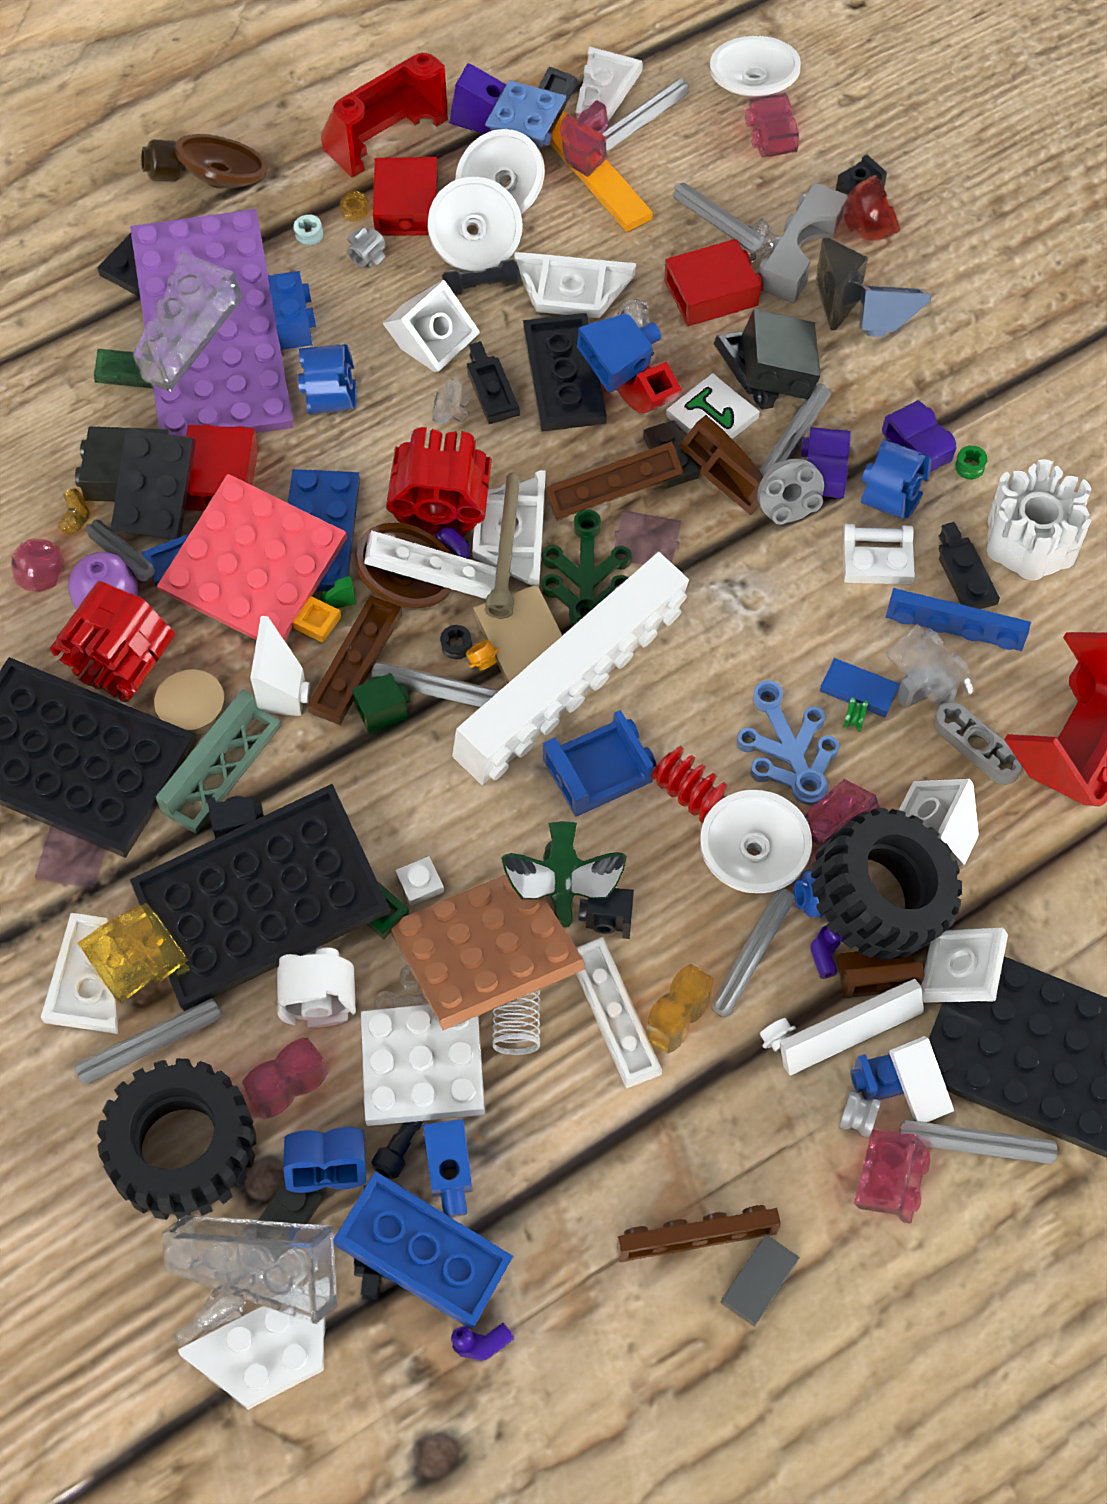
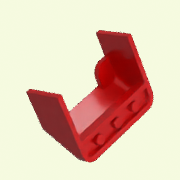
M1066 632L1063 638L1078 661L1069 676L1070 689L1078 702L1058 738L1052 736L1007 734L1004 740L1031 779L1085 806L1100 807L1107 801V632Z

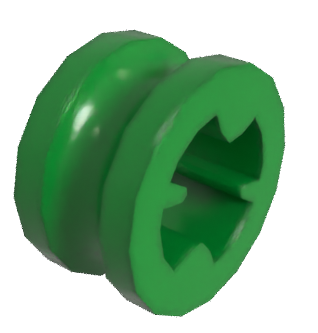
M969 445L963 447L959 451L955 462L956 472L965 479L973 480L983 475L987 464L986 452L977 446ZM967 459H970V465L965 463ZM972 461H976L977 465L972 466Z
M851 697L843 728L848 729L849 726H854L856 731L861 732L869 701L864 700V702L858 703L855 700L856 698Z

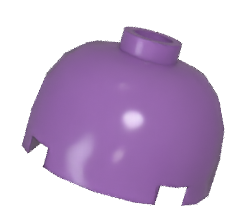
M95 552L86 555L76 563L69 575L68 591L75 610H77L97 581L108 583L113 587L139 596L140 586L132 570L118 555L109 552Z

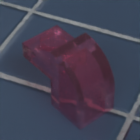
M596 100L588 109L581 112L578 119L567 114L560 126L562 148L566 162L587 177L608 158L605 136L602 135L609 127L605 104Z

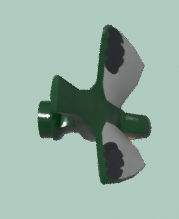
M558 821L548 823L552 841L545 847L544 861L514 853L505 854L501 859L509 882L519 897L526 900H536L544 896H550L554 904V914L564 930H566L572 923L571 906L573 897L578 895L590 899L608 898L621 878L627 856L621 852H613L585 861L577 858L573 846L577 823Z

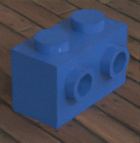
M300 271L268 275L281 350L313 345L310 328L316 327L313 308H306V303L312 302L309 284H302Z

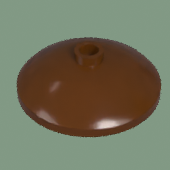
M191 134L179 138L175 145V155L182 166L195 177L214 188H237L252 185L262 180L267 173L268 164L261 154L247 145L232 139L208 134Z
M384 523L369 529L359 540L355 550V565L358 574L366 586L385 601L401 607L427 608L442 602L452 590L450 588L364 564L367 541L371 531L450 553L443 543L429 532L409 524Z

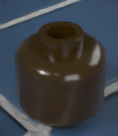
M152 139L148 142L147 147H142V171L147 172L151 180L177 181L181 176V172L187 171L175 155L177 141Z

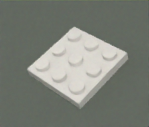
M429 1005L361 1011L364 1105L367 1126L485 1115L478 1016L442 1030Z

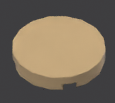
M196 669L178 671L168 676L157 688L154 697L155 712L157 718L193 732L195 735H201L209 731L225 711V693L217 678L206 671Z

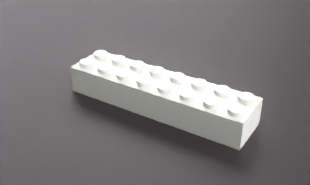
M657 552L456 728L452 757L482 786L491 778L494 781L499 779L509 768L507 763L516 755L519 758L526 755L534 746L535 742L533 740L541 733L544 735L549 734L560 721L558 718L563 713L575 711L585 699L584 695L591 688L596 691L602 687L608 680V673L615 667L623 668L634 655L632 652L638 646L646 647L658 634L656 630L664 623L667 626L671 625L682 612L679 609L680 605L687 597L685 591L689 579L660 552Z

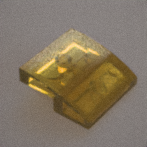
M147 903L110 920L77 943L114 998L121 1004L151 980L157 984L188 961Z

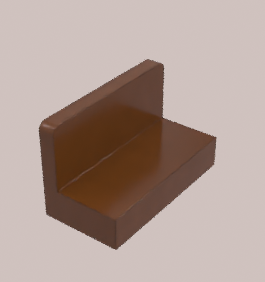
M858 951L839 953L837 956L844 998L879 995L912 979H915L921 986L924 979L922 962H915L913 954L902 959L893 958L892 960H880L876 958V955L870 958L858 953Z

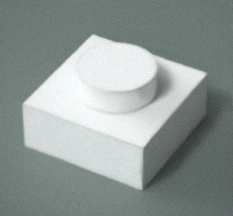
M430 857L395 870L398 882L410 907L444 893V886Z

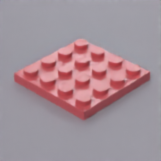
M227 474L158 583L157 588L160 592L257 640L261 616H268L285 641L293 629L294 619L310 596H313L347 540V533Z

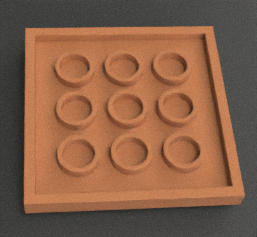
M507 875L407 915L391 928V935L442 1030H446L585 970L582 956L545 898L542 897L536 900L521 899L511 886Z

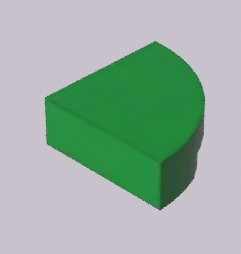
M351 576L335 581V587L328 592L324 590L320 596V601L335 608L355 605L356 600Z

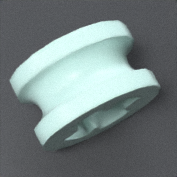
M303 215L294 222L293 228L299 243L314 245L323 238L322 224L317 216ZM305 228H311L312 231L306 232Z

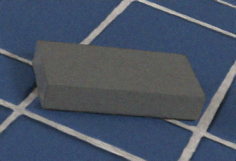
M766 1234L722 1298L721 1304L755 1327L798 1263L800 1257Z

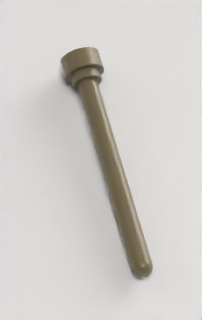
M515 472L509 473L506 478L495 586L490 594L487 595L485 604L486 614L498 619L508 618L513 614L514 599L508 590L520 483V477Z

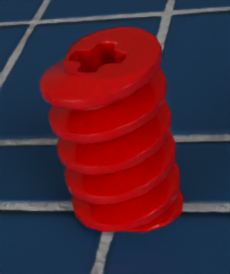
M679 746L664 756L651 774V780L656 779V784L661 789L667 788V794L672 798L678 797V803L683 807L688 806V812L693 816L699 815V821L703 823L711 808L726 797L724 793L728 785L723 782L714 787L713 784L717 776L712 773L703 778L706 766L701 764L693 770L691 767L695 757L690 755L681 760L685 749Z

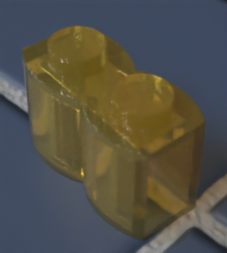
M693 964L682 968L674 977L670 986V992L658 999L650 1010L646 1033L648 1040L667 1053L676 1050L686 1039L690 1024L697 1021L706 1012L710 1004L714 978Z

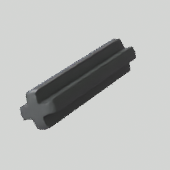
M94 520L92 524H87L86 531L89 533V538L106 552L118 555L132 570L136 578L140 581H147L149 577L154 576L155 570L152 568V563L102 521Z

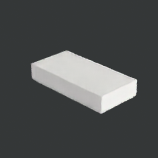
M923 1036L889 1050L914 1121L927 1123L954 1111L929 1038Z

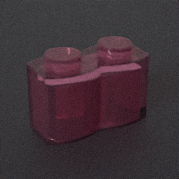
M780 93L750 98L749 108H745V122L747 127H752L751 140L753 148H758L761 157L798 152L799 132L796 120L792 115L787 94Z
M302 1038L284 1047L275 1060L264 1062L253 1068L246 1075L242 1084L248 1099L263 1119H268L285 1111L292 1104L296 1096L308 1094L318 1088L328 1074L323 1057L308 1038Z

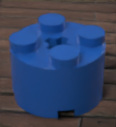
M347 344L300 348L299 359L301 367L304 368V373L298 374V384L301 394L307 393L306 408L308 414L347 411L355 408L357 403L356 379H352L351 369H354V364L349 346Z
M883 440L879 446L875 463H868L863 472L862 482L867 483V486L863 492L861 503L898 518H909L923 495V492L919 490L922 480L928 481L931 457L899 444Z

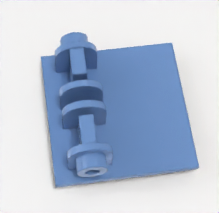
M509 80L485 126L490 127L492 131L499 129L515 130L526 135L538 147L548 146L552 136L551 133H548V130L563 105L566 95Z

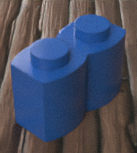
M341 1127L325 1133L303 1130L284 1136L283 1169L286 1190L305 1193L317 1191L326 1186L334 1189H351L366 1184L364 1130L354 1127Z

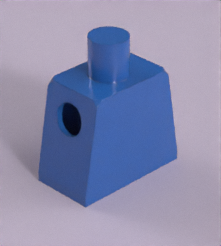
M622 314L579 327L577 348L607 391L611 393L648 367L653 349L651 344L659 341L661 334L654 322L639 328L629 314Z
M459 1119L424 1124L433 1197L441 1196L443 1213L447 1216L458 1217L467 1215L465 1193L472 1192L473 1190L464 1121ZM447 1168L457 1169V1177L451 1180L445 1179L443 1171Z

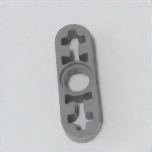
M947 702L938 708L934 719V728L939 735L996 783L1007 785L1018 779L1022 766L1003 739L959 703ZM953 716L958 719L957 723L951 722L947 724L945 722V718L951 719ZM961 730L964 732L963 736L959 735ZM973 736L982 737L986 740L988 747L983 750H976L970 746L968 739ZM993 750L997 751L995 756L992 754ZM1007 762L1012 765L1011 769L1005 768L1001 770L999 768V764L1004 765Z

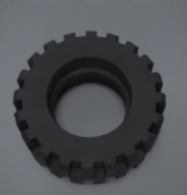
M875 808L870 812L864 811L856 815L827 838L825 843L819 847L815 855L816 861L812 864L811 877L816 879L811 883L813 897H817L819 901L816 904V908L820 916L824 915L829 922L826 925L832 934L837 932L842 937L841 942L847 947L853 948L855 946L859 948L858 953L870 958L876 955V958L880 960L908 957L937 939L954 923L955 915L959 913L961 899L957 897L962 895V880L957 879L960 869L957 861L953 862L950 854L952 850L947 842L943 844L939 840V833L933 827H925L923 825L924 820L914 815L906 817V812L891 809L888 812V809ZM868 860L883 865L895 876L904 894L905 909L888 902L877 891L869 875Z
M177 1058L176 1064L168 1066L166 1060L154 1062L155 1069L145 1073L142 1067L132 1073L135 1079L127 1085L122 1081L115 1089L118 1096L115 1101L107 1100L102 1110L107 1119L101 1120L98 1123L97 1134L101 1139V1142L97 1145L98 1153L104 1163L103 1168L115 1188L125 1201L129 1200L135 1209L142 1213H146L149 1210L158 1219L167 1220L169 1214H175L178 1221L188 1220L191 1218V1211L199 1210L202 1216L213 1211L210 1206L212 1203L220 1200L224 1205L233 1197L230 1189L234 1185L239 1188L242 1187L247 1179L244 1170L246 1167H252L255 1159L252 1147L257 1144L256 1132L253 1127V1119L238 1086H233L230 1077L220 1070L214 1073L212 1066L202 1061H199L196 1067H192L190 1060L185 1058ZM178 1110H195L209 1116L214 1125V1135L208 1149L195 1162L182 1168L167 1170L153 1167L145 1161L142 1155V1144L148 1130L158 1119Z

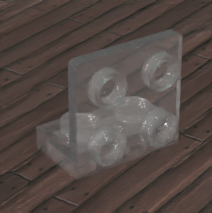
M917 624L886 652L887 657L936 706L958 686L970 695L974 689L970 682L973 676L968 671L969 666L955 652L949 656L948 651L943 646L945 643L931 628L925 632Z

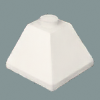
M445 280L439 281L405 302L383 322V325L401 350L434 372H439L480 333Z
M261 616L250 677L257 706L267 714L301 716L303 703H309L311 684L310 682H305L302 666L269 617Z
M970 779L913 781L899 810L906 812V817L914 815L924 820L923 825L925 827H933L939 833V840L943 844L947 842L952 850L950 854L952 861H957L958 865H965L979 836L972 781Z

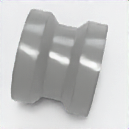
M851 1090L839 1128L844 1130L853 1128L858 1130L861 1136L869 1138L881 1100L875 1098L866 1100L861 1098L858 1092Z

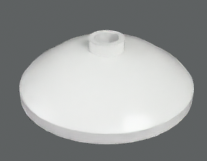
M746 36L730 40L719 46L713 52L710 59V73L713 79L727 91L747 97H763L783 91L796 81L801 67L800 57L793 47L781 40L766 36Z
M510 129L494 130L477 138L465 150L459 161L455 180L464 177H483L495 181L504 187L505 182L511 179V183L504 188L513 196L522 214L533 204L542 188L544 161L538 147L523 133Z
M464 177L446 185L435 197L428 215V233L434 249L445 262L465 272L484 271L486 268L497 267L502 260H508L513 255L521 239L522 217L515 199L503 186L483 177ZM470 225L475 226L478 229V233L475 235L470 234L467 231V227Z
M745 790L726 796L711 808L702 824L700 848L707 867L724 884L742 892L769 893L788 886L802 874L810 858L812 835L806 818L789 800L768 791ZM756 849L760 854L753 856L748 853V850Z

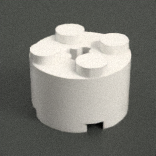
M321 948L311 955L299 956L289 954L280 957L277 969L278 1017L291 1025H296V1019L307 1020V1027L314 1028L333 1026L347 1021L348 1013L351 1012L354 1015L356 1012L353 964L339 957L338 950L333 948Z

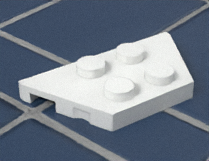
M515 252L514 255L515 261H517L520 277L536 312L560 315L587 313V317L600 318L634 278L636 273V263Z
M546 471L535 472V478L519 483L510 576L531 586L538 585V587L540 585ZM506 483L500 488L488 489L485 519L474 527L473 558L497 567Z
M323 1276L179 1348L180 1356L248 1410L324 1371L323 1343L325 1335L326 1283Z

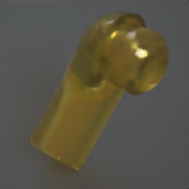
M75 488L68 490L64 494V499L69 508L58 523L59 529L66 535H72L76 530L79 531L90 518V511L81 493Z

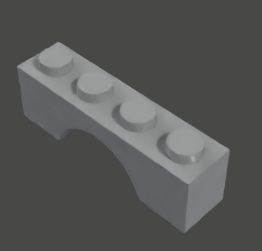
M817 183L812 185L808 194L803 193L801 195L796 214L789 215L784 227V234L782 237L777 236L772 245L771 256L769 258L765 257L760 264L758 273L763 282V292L795 304L807 283L811 261L802 253L800 247L813 239L834 237L845 218L849 195Z

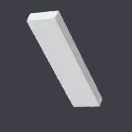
M371 531L368 537L364 564L484 599H486L495 586L497 567L375 531Z
M602 937L576 947L583 958L585 970L576 973L625 1087L629 1088L662 1075L660 1064L604 938Z
M912 979L781 1040L780 1049L783 1067L791 1076L924 1013L922 987L915 979Z

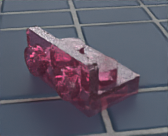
M843 779L804 814L810 827L812 842L821 846L827 838L856 815L864 811L870 812L872 809L880 808L876 795Z
M872 1129L854 1204L858 1209L895 1214L903 1223H912L914 1212H917L921 1205L922 1194L920 1186L923 1174H927L930 1167V1153L917 1135Z

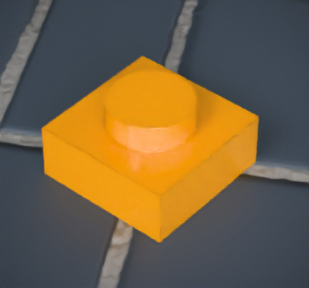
M310 596L294 619L293 628L324 643L341 619V611Z

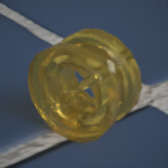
M351 191L341 197L340 212L345 220L357 222L367 216L368 200L363 193Z

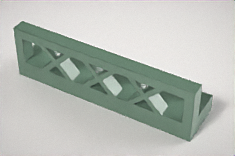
M242 689L157 794L156 800L161 813L197 834L210 818L206 799L215 797L216 803L222 802L280 729V720L257 708L254 695ZM254 718L267 725L262 734L247 737L246 728ZM244 746L245 756L241 761L226 764L224 756L229 749ZM223 773L224 782L219 788L204 791L203 782L208 776ZM201 800L203 809L194 820L180 813L186 803Z

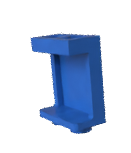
M621 710L614 712L613 722L565 744L560 745L556 737L543 743V761L575 817L653 782L651 774L654 767H656L655 758L648 747L643 748L638 740L639 732L632 719L627 720Z

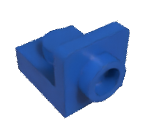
M866 1054L857 1056L850 1074L855 1091L858 1093L862 1092L864 1099L870 1100L875 1098L883 1100L904 1094L890 1054L872 1059H867Z

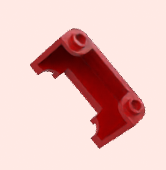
M418 53L339 99L335 103L321 133L323 150L353 178L364 171V163L361 157L367 155L365 141L405 117L415 126L420 123V119L433 120V124L436 127L448 120L445 65L432 54Z

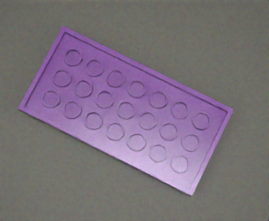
M251 209L130 226L159 429H168L170 435L186 437L188 425L243 426L254 428L255 433L294 428L257 210Z

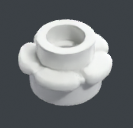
M786 1018L769 1025L760 1032V1036L765 1042L762 1045L763 1048L772 1047L775 1052L780 1051V1041L792 1036L794 1031H796V1027L790 1026Z

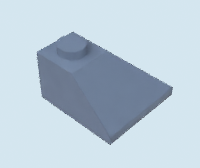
M861 285L859 327L862 330H867V336L886 337V332H895L931 301V294L925 289Z

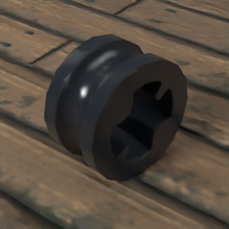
M451 625L441 633V647L447 657L462 659L467 656L466 652L472 647L471 634L467 628L461 625ZM456 637L458 641L460 637L462 638L463 645L457 647L454 644V647H451L450 639Z

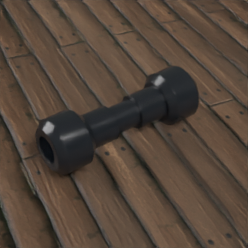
M508 259L502 260L497 267L486 268L484 271L460 273L457 269L444 271L442 280H445L454 295L457 296L461 295L464 289L477 287L480 284L500 282L505 286L518 284L520 281V271L517 261Z
M424 1121L402 1123L397 1134L394 1133L387 1147H381L377 1150L371 1160L373 1169L386 1178H398L406 1165L404 1155L411 1145L410 1141L415 1132L419 1131Z

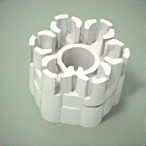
M1046 459L1038 460L1037 465L1033 464L1030 466L1027 474L1023 471H1013L1009 485L1007 484L1010 474L1005 472L1001 476L987 519L989 528L986 551L988 556L993 561L1001 563L1006 568L1018 573L1022 578L1032 581L1038 580L1045 575L1053 574L1061 569L1072 567L1091 523V519H1088L1090 514L1086 508L1091 493L1089 483L1083 479L1077 493L1074 492L1078 477L1066 476L1061 485H1059L1063 472L1058 466H1055L1049 477L1053 461Z

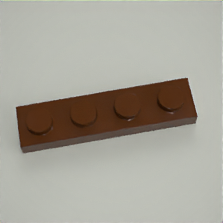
M671 441L545 488L556 521L575 515L581 510L594 508L681 476L684 472Z
M371 595L369 596L308 703V713L341 725L354 702L352 688L364 684L402 616V608L400 606Z
M756 1205L742 1210L743 1214L728 1217L725 1212H716L704 1216L703 1221L687 1223L686 1219H677L666 1222L663 1225L664 1228L648 1231L646 1226L629 1228L624 1231V1235L618 1236L617 1250L620 1262L760 1238L766 1234L768 1236L777 1235L781 1224L778 1209L766 1210V1206Z

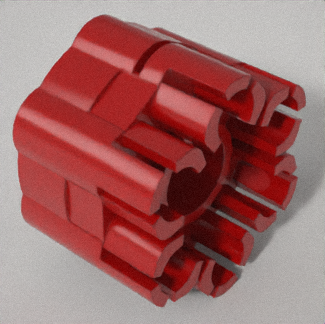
M427 427L416 428L413 430L410 442L402 443L400 447L396 446L394 448L386 509L400 523L416 526L433 536L440 532L442 528L450 527L454 528L464 537L468 531L485 519L492 459L491 457H486V453L476 449V440L468 432L461 431L459 451H456L457 432L446 433L444 449L440 451L442 443V433L434 429L430 431L428 448H425Z
M97 581L58 634L57 639L50 647V651L54 656H58L61 651L64 652L59 660L65 665L73 667L71 669L73 674L79 676L77 679L88 686L92 684L104 667L92 687L98 690L103 688L105 692L114 698L121 691L122 693L118 697L119 700L129 702L174 639L175 633L145 600L113 587L108 583Z

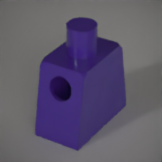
M467 63L455 84L449 123L482 134L491 132L492 130H490V127L485 126V123L507 84Z

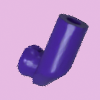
M445 527L435 534V537L446 548L449 547L453 551V555L471 560L469 542L454 528Z
M824 926L818 932L810 945V951L821 979L831 978L838 973L832 955L842 940V937L837 932L832 934L827 926Z
M503 1322L486 1335L471 1332L465 1326L456 1328L451 1334L452 1347L458 1355L479 1361L488 1360L514 1340L512 1333Z

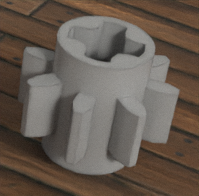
M365 227L360 230L356 229L347 238L351 244L347 249V254L352 262L359 267H364L365 265L368 268L372 265L377 266L386 257L382 252L385 248V240L375 229L369 228L366 230Z

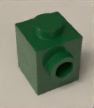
M392 673L372 677L364 684L352 688L355 708L369 734L408 718L406 704L410 703L409 694L403 683L397 685Z

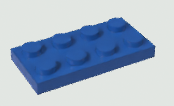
M292 469L288 504L345 531L348 537L316 591L325 590L328 592L335 587V581L349 576L360 485L359 472Z
M376 1171L331 1243L471 1330L477 1323L513 1258V1255Z

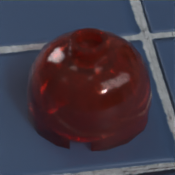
M876 175L862 180L851 189L846 200L848 212L843 214L849 231L856 230L862 238L868 241H881L900 232L895 211L892 206H889L886 199L887 193Z

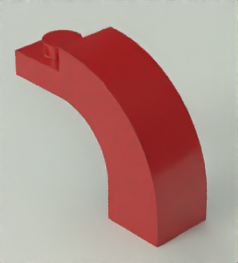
M667 361L653 368L648 365L647 368L616 389L633 410L642 414L675 401L682 391Z

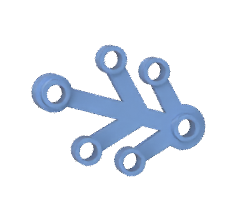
M762 681L755 687L753 702L759 710L766 712L779 742L759 735L752 728H744L738 733L737 746L743 752L758 750L790 763L794 771L793 773L773 766L769 759L760 757L755 759L751 766L750 773L755 781L766 782L770 779L790 787L793 796L799 802L807 805L817 804L827 794L828 784L823 775L829 761L838 754L839 742L833 736L820 738L817 745V756L809 769L804 755L815 731L821 729L824 724V711L816 706L807 708L803 715V724L795 739L780 708L783 696L782 688L774 681ZM769 697L773 701L765 702L762 700V698ZM814 715L817 716L820 720L817 722L810 721L808 717ZM751 737L754 742L745 743L742 738ZM830 745L834 750L825 751L822 746ZM762 766L765 767L768 770V772L759 773L756 770V768ZM809 785L814 787L815 791L809 792L804 790L803 787Z

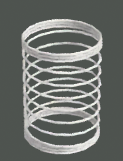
M539 989L527 994L536 996L532 999L520 997L518 999L526 1001L508 1002L509 1004H517L531 1001L535 1003L532 1007L503 1005L492 1011L495 1015L492 1019L495 1023L492 1027L495 1031L492 1035L494 1038L492 1041L494 1050L504 1054L524 1055L533 1053L540 1048V1038L538 1036L540 1034L538 1028L540 1026L538 1020L540 1018ZM538 1006V1010L536 1011L533 1007ZM502 1007H524L525 1009L509 1010L502 1009ZM496 1009L503 1011H524L531 1009L534 1010L535 1013L531 1015L523 1013H503L497 1015L494 1011ZM536 1013L538 1014V1018H537V1019L533 1016V1015H535ZM502 1015H524V1017H503ZM496 1017L504 1019H523L531 1017L534 1018L535 1021L531 1023L523 1021H503L497 1023L494 1019ZM536 1021L538 1022L537 1027L533 1024ZM502 1023H524V1024H523V1025H504V1024H502ZM496 1025L505 1027H521L531 1025L534 1026L535 1029L530 1031L523 1029H503L497 1031L494 1027ZM536 1029L538 1030L537 1035L533 1032ZM502 1031H524V1032H522V1033H504V1032H502ZM496 1033L504 1034L496 1038L494 1036ZM507 1039H525L521 1041H505ZM530 1040L536 1043L533 1046L520 1049H506L495 1045L499 1041L519 1043Z

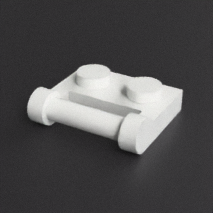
M844 524V583L913 584L915 578L913 526L902 525L901 529L855 528V524ZM855 541L900 542L901 548L855 547Z

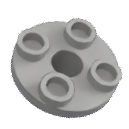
M789 459L777 462L770 466L759 484L757 493L758 503L763 512L776 524L782 525L787 522L800 520L811 512L819 510L822 506L824 480L816 466L807 460Z

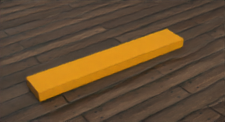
M563 110L551 134L550 145L626 233L651 221L653 212Z

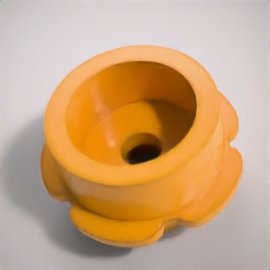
M489 639L477 643L466 652L470 660L468 666L470 668L477 666L480 671L491 667L497 662L496 655L499 653V649L497 646L494 647Z

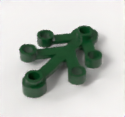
M590 509L581 510L574 517V532L580 537V569L563 555L560 547L550 545L543 550V564L550 569L557 568L580 588V598H578L563 586L562 579L558 575L549 574L542 580L543 594L549 598L559 599L570 609L569 619L573 625L583 618L582 614L589 613L616 589V585L622 584L629 578L625 575L613 577L611 585L593 598L594 587L616 569H626L630 566L631 551L625 546H617L612 550L611 555L594 568V538L601 531V518L597 512ZM586 526L592 527L591 529H583ZM554 554L557 555L558 558L549 559L548 556ZM618 555H623L627 558L624 560H618L615 557H617ZM554 583L558 585V587L551 589L548 588L547 585Z

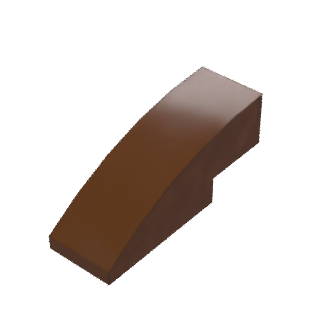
M707 415L703 416L696 422L679 447L703 467L700 470L703 476L751 515L759 506L757 493L759 484L764 476L739 445Z

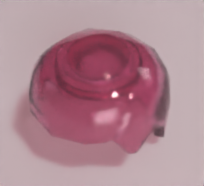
M27 539L15 549L11 558V569L16 584L27 591L40 592L53 588L57 584L58 575L61 571H64V557L60 547L48 539Z

